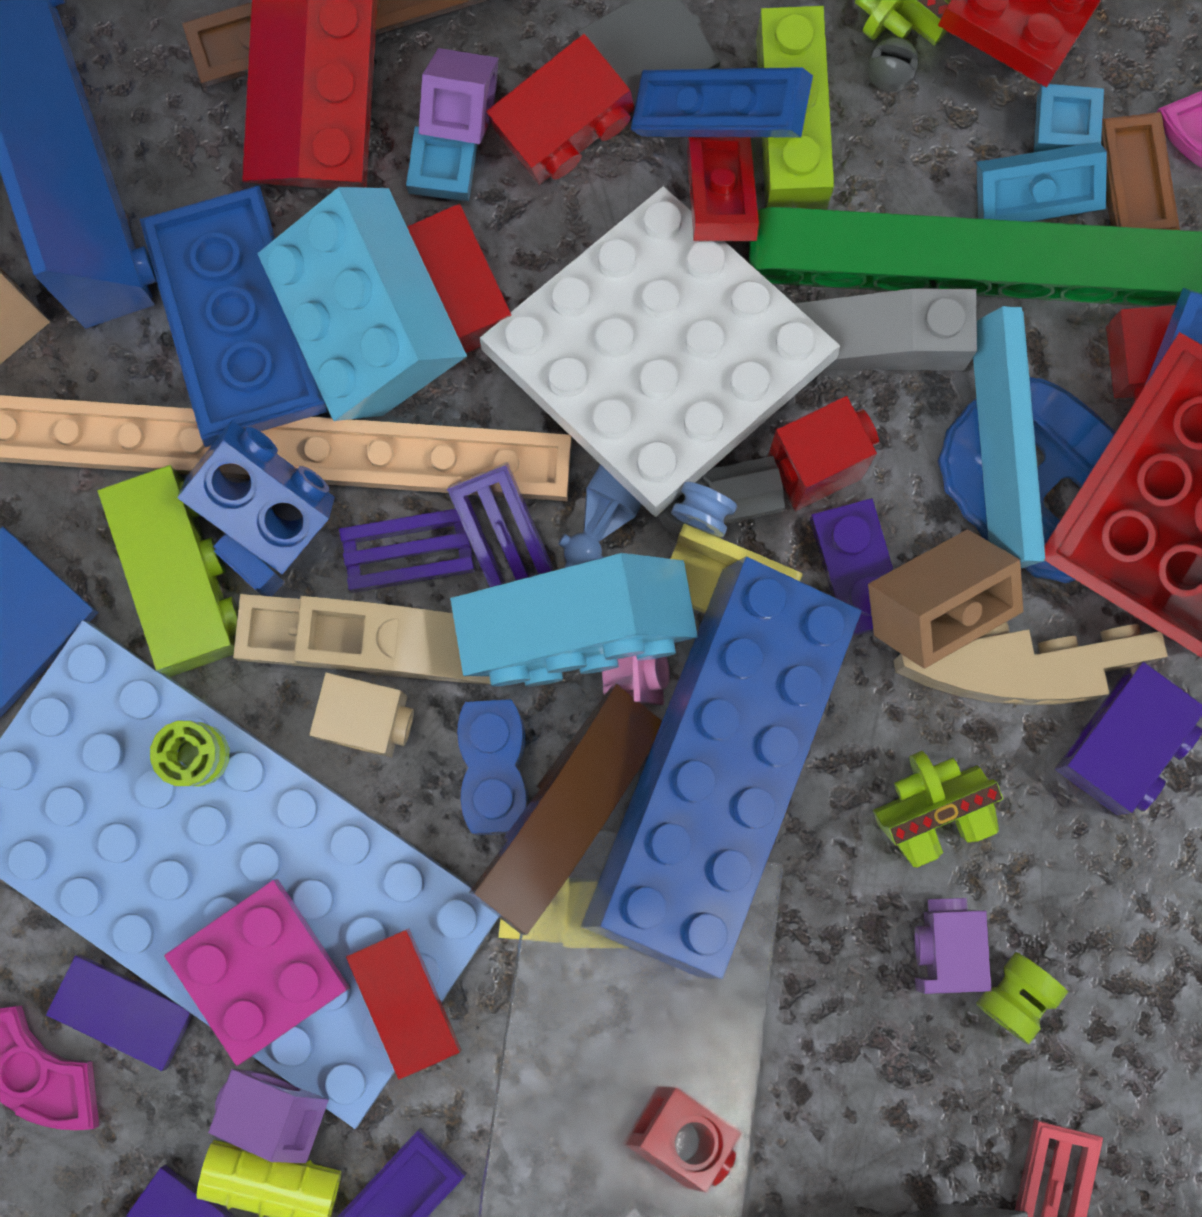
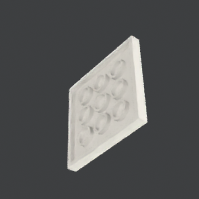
M664 186L511 312V317L501 320L480 337L481 350L655 517L683 494L681 490L685 482H697L836 360L840 345L725 241H693L691 211Z

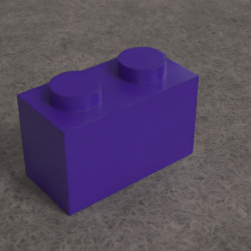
M1145 662L1129 667L1054 770L1115 815L1130 814L1136 808L1143 812L1155 801L1164 788L1166 781L1159 775L1174 756L1178 760L1184 758L1202 735V728L1196 725L1202 717V704Z

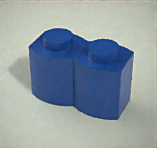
M511 699L465 702L460 712L457 728L459 749L466 765L469 767L461 787L463 817L469 830L474 835L507 834L529 805L528 788L524 777L519 771L526 748L524 723Z

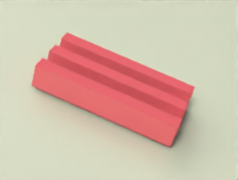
M1034 1119L1015 1211H1025L1028 1217H1033L1049 1138L1057 1141L1041 1217H1057L1072 1144L1082 1146L1068 1217H1087L1103 1137Z

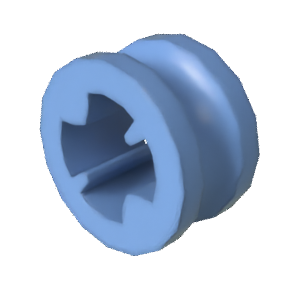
M685 482L681 490L685 495V500L681 504H675L671 514L687 525L717 537H724L727 530L724 518L727 515H734L738 505L727 496L698 483Z

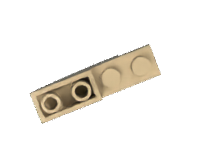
M240 594L233 658L237 661L362 671L370 675L491 685L489 676H463L453 613L301 596L300 599Z
M1005 622L926 669H923L902 654L896 657L893 662L896 673L924 686L956 696L991 703L1055 705L1095 700L1108 695L1109 690L1105 672L1129 668L1141 662L1151 664L1168 656L1163 634L1161 632L1141 635L1139 624L1100 632L1101 643L1079 647L1076 636L1038 643L1040 654L1034 655L1029 629L1010 633L1009 625Z

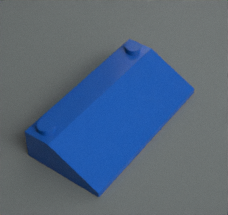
M0 0V173L33 275L85 329L154 306L155 302L149 284L155 283L157 280L151 258L145 246L136 248L57 10V6L65 4L66 1Z

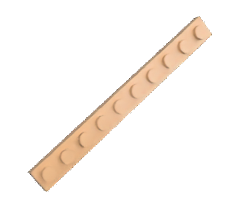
M0 395V462L151 472L171 465L181 475H188L211 447L205 448L201 440L192 408ZM309 417L261 431L276 445L278 455L296 468L305 466L313 470L327 485L448 493L447 488L449 485L459 481L463 482L478 473L487 472L500 464L508 462L523 498L567 501L572 446V436L569 434L352 419L333 421L332 418ZM228 463L219 467L225 478L250 479L248 472L237 464ZM499 482L490 485L495 496L505 497ZM476 491L469 495H478V492Z

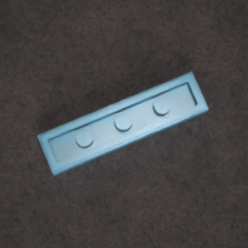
M1002 306L977 320V352L973 357L988 540L1020 559L1022 569L1045 561V548L1024 312L1022 307Z

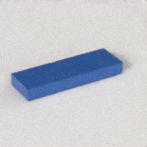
M803 67L642 70L630 130L641 137L801 138L813 75Z

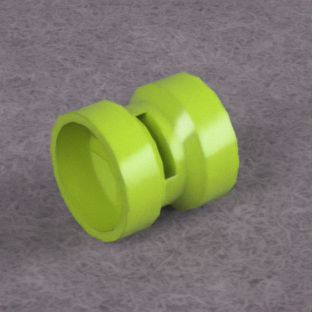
M175 721L167 724L155 735L150 746V761L154 772L164 782L173 786L204 787L224 774L229 763L230 748L225 736L216 727L203 722ZM183 743H185V744L181 747L180 751L178 752L179 747H180Z
M1014 952L1003 967L1005 977L997 987H991V991H985L976 1002V1005L1008 1032L1029 1045L1041 1030L1040 1018L1046 1010L1056 1009L1066 997L1068 991L1034 962L1020 953ZM1022 992L1023 994H1025V995H1026L1027 997H1029V998L1026 999V998H1024L1022 995H1020L1019 993Z

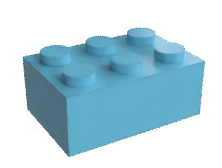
M338 187L257 253L333 421L384 416L467 357L389 188Z
M620 553L450 598L463 676H489L491 686L493 687L522 682L525 683L526 687L546 685L562 681V672L580 669V674H588L615 669L619 667L618 659L636 656L638 661L667 657L676 654L674 643L698 637L684 560Z

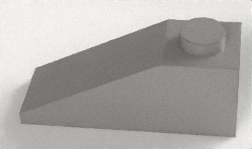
M905 289L794 303L840 345L838 358L825 369L964 371L977 352L976 289Z

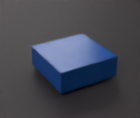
M226 533L213 546L216 548L214 552L262 596L272 597L285 583L259 557Z

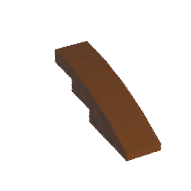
M613 684L536 787L540 790L503 839L507 842L469 891V894L522 935H528L573 872L640 769L653 746L662 720L640 702H635L634 697L618 684Z

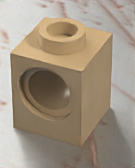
M325 672L309 736L320 741L392 758L395 744L405 746L413 722L414 709L405 707L408 696L401 690Z

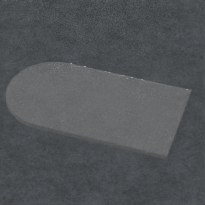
M603 828L599 831L573 872L528 935L520 934L478 1217L742 1216L784 864L767 861L723 979L699 978L581 927L618 834L605 831ZM660 1086L677 1087L742 1133L733 1147V1150L737 1153L733 1167L725 1179L717 1186L711 1185L707 1193L689 1189L626 1145L632 1132L644 1134L662 1103L653 1098ZM690 1123L684 1125L679 1130L675 1139L677 1154L685 1162L695 1156L700 1145L698 1131Z

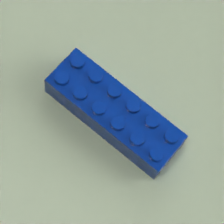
M747 556L722 569L697 632L698 637L693 642L581 924L582 928L696 977L723 979L862 610Z

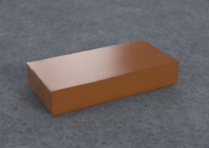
M1161 112L1102 119L1101 145L1107 151L1106 200L1110 225L1114 227L1180 230Z

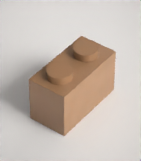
M968 529L868 584L874 636L923 669L1023 613L1020 559Z

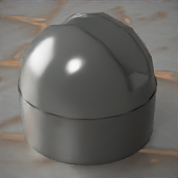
M889 37L874 47L868 62V75L876 87L888 92H897L905 89L912 83L919 64L918 55L912 43L904 38ZM887 53L907 59L909 64L897 58L880 55Z

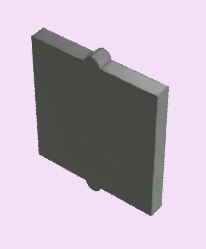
M631 0L577 31L578 38L585 33L631 90L634 107L642 70L715 69L720 66L721 62L699 28L700 17L696 14L691 15L682 0ZM632 111V112L629 114L630 117L633 116L634 111Z

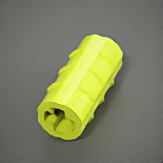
M213 1140L202 1166L196 1196L200 1200L224 1205L228 1210L230 1208L257 1213L259 1217L264 1215L269 1217H331L342 1171L313 1164L311 1160L306 1163L270 1162L233 1144Z

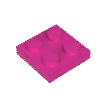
M279 879L272 880L164 955L236 1067L350 989V986Z

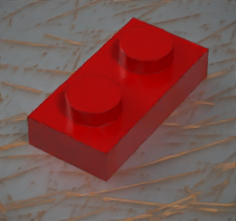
M688 137L687 159L693 241H756L759 219L751 137Z

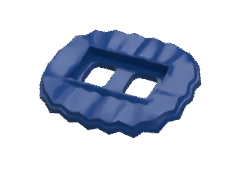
M1029 377L1035 445L1044 455V460L1037 469L1045 546L1060 522L1045 507L1043 502L1045 495L1064 478L1071 479L1081 488L1116 432L1091 408L1069 391L1050 381ZM974 399L946 430L944 444L937 462L943 477L944 491L957 503L963 517L977 528L982 538L989 541L977 399ZM1046 561L1025 567L1035 578L1051 579L1065 584L1075 580Z

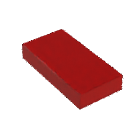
M409 928L346 956L398 1080L462 1051Z

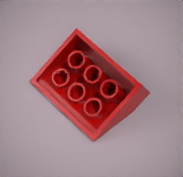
M1179 332L1045 544L1044 560L1201 658L1202 344Z

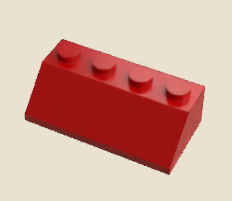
M252 0L243 182L337 189L338 187L367 188L378 0Z

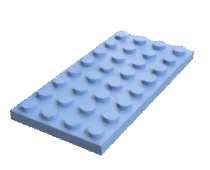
M81 621L0 738V879L208 1026L210 1025L164 955L272 880L279 879L350 986V989L252 1057L293 1086L329 1099L326 1109L354 1129L362 1122L395 1071L346 956L409 928L442 1003L499 919L496 914L469 894L473 887L169 676L156 671L153 665L88 621ZM175 721L207 723L216 727L227 740L230 748L228 766L218 780L204 787L173 786L164 782L154 772L152 767L150 746L155 735L165 725ZM183 743V744L179 747L178 752L180 751L181 747H182L185 743Z

